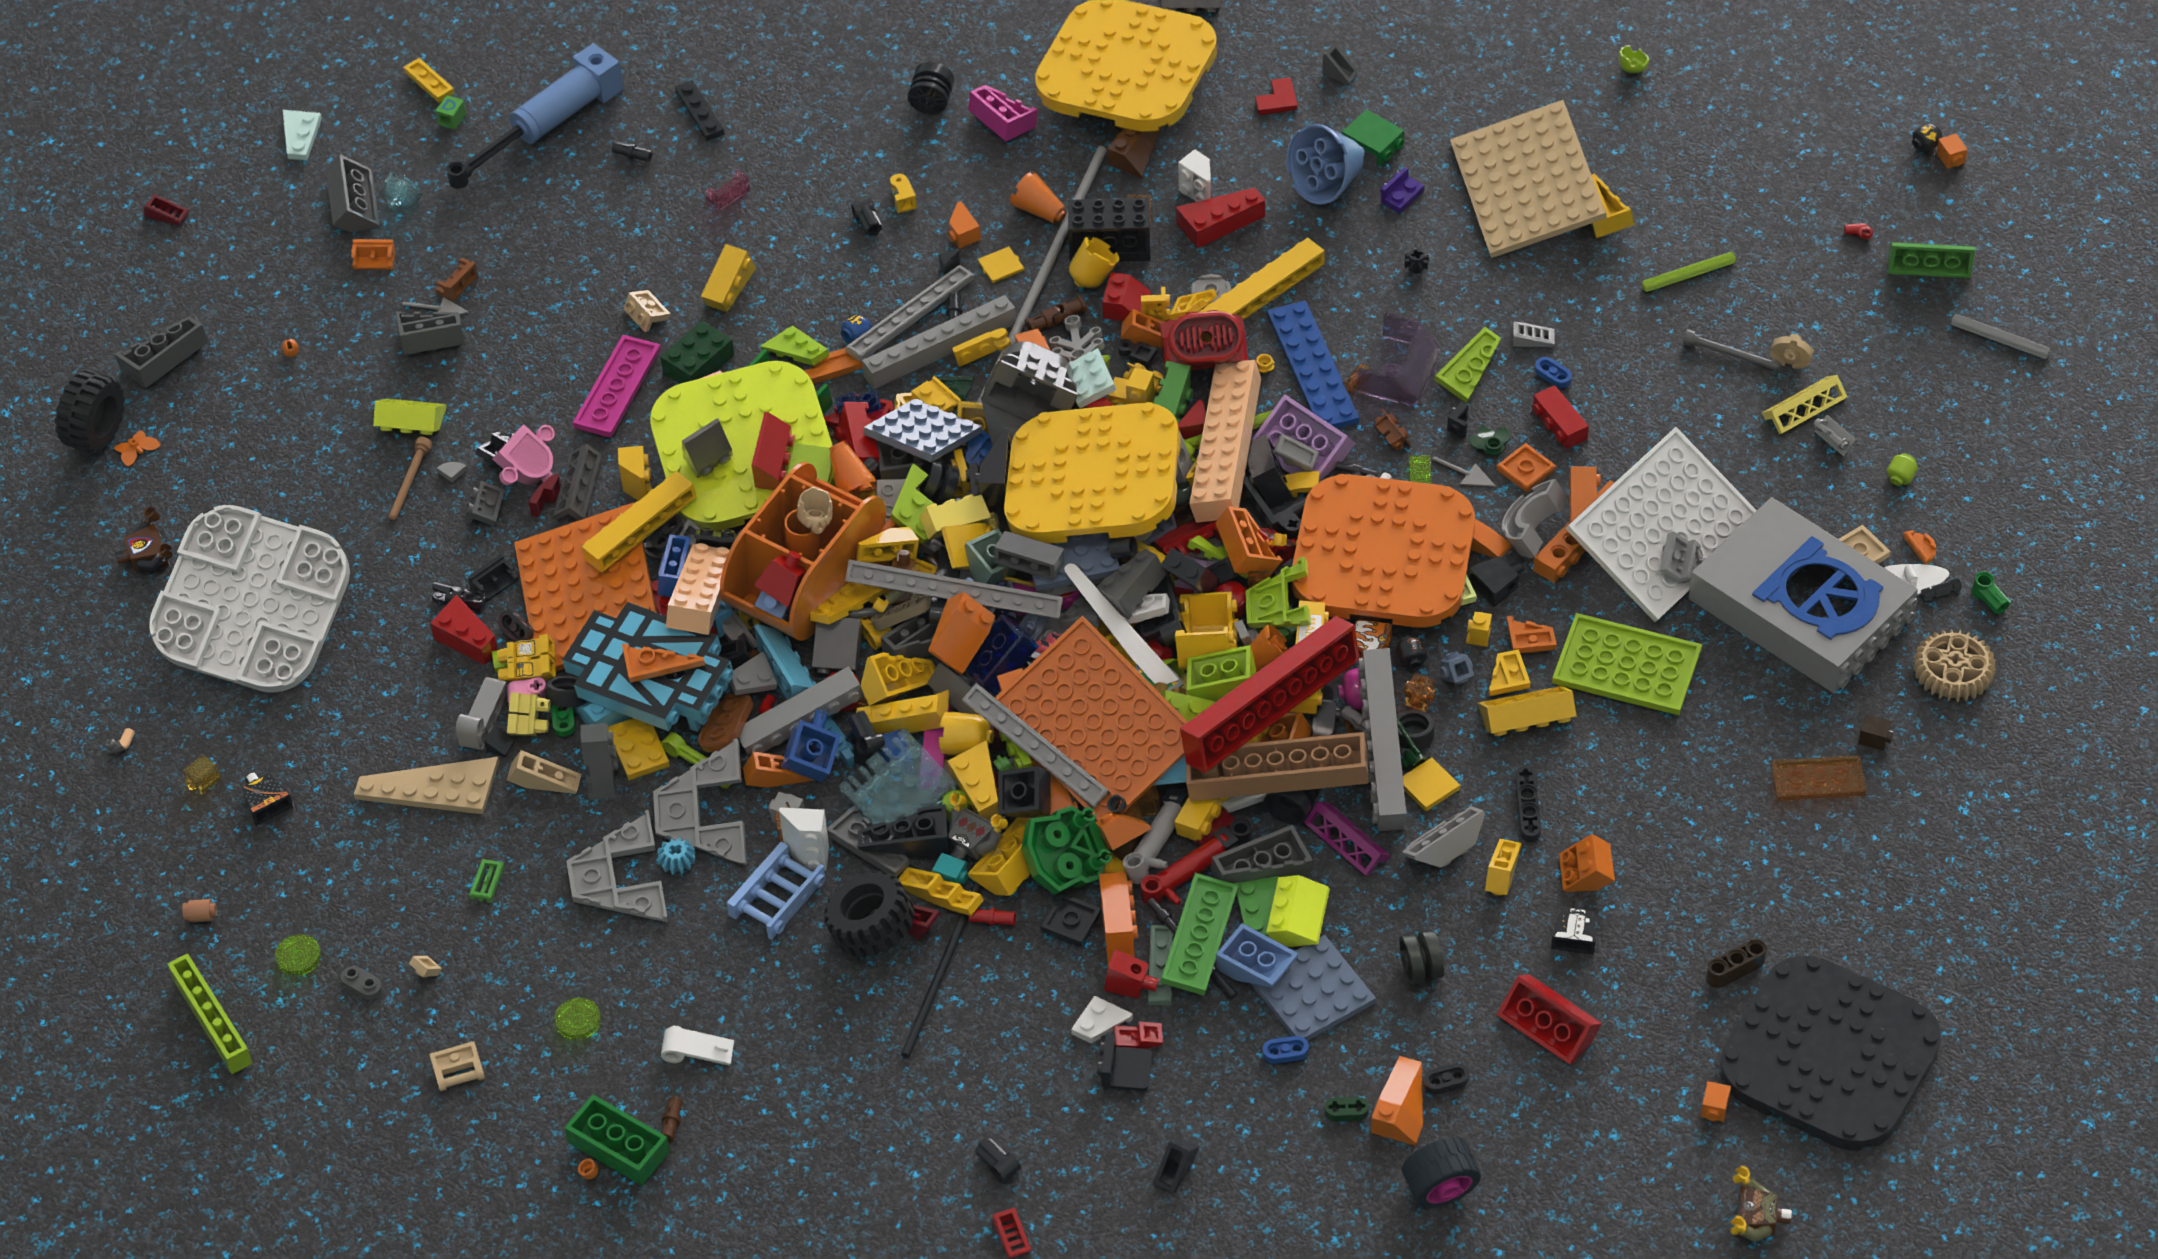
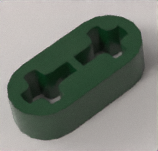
M1362 1097L1331 1098L1325 1103V1116L1333 1122L1361 1121L1366 1119L1369 1114V1103ZM1356 1106H1360V1112L1356 1110ZM1332 1107H1337L1338 1112H1333Z

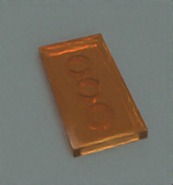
M1860 755L1771 761L1777 801L1866 796L1867 790Z

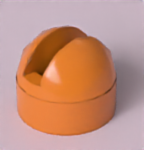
M293 339L285 340L282 343L283 354L287 357L295 356L299 352L297 342Z
M585 1159L579 1164L578 1172L587 1180L593 1179L598 1175V1166L592 1159Z

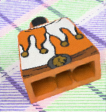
M1364 620L1356 621L1355 632L1359 658H1362L1363 650L1388 648L1392 638V624Z

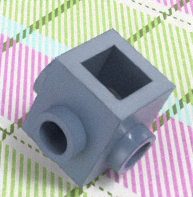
M1455 651L1446 654V658L1440 660L1441 676L1448 682H1453L1455 685L1466 682L1467 678L1475 676L1472 661L1468 655Z

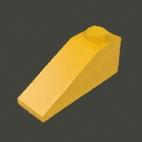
M910 527L887 529L858 543L856 561L867 563L890 561L893 558H897L899 550L910 551V559L916 558L919 539Z
M1499 839L1488 867L1485 891H1489L1494 895L1508 894L1522 843Z

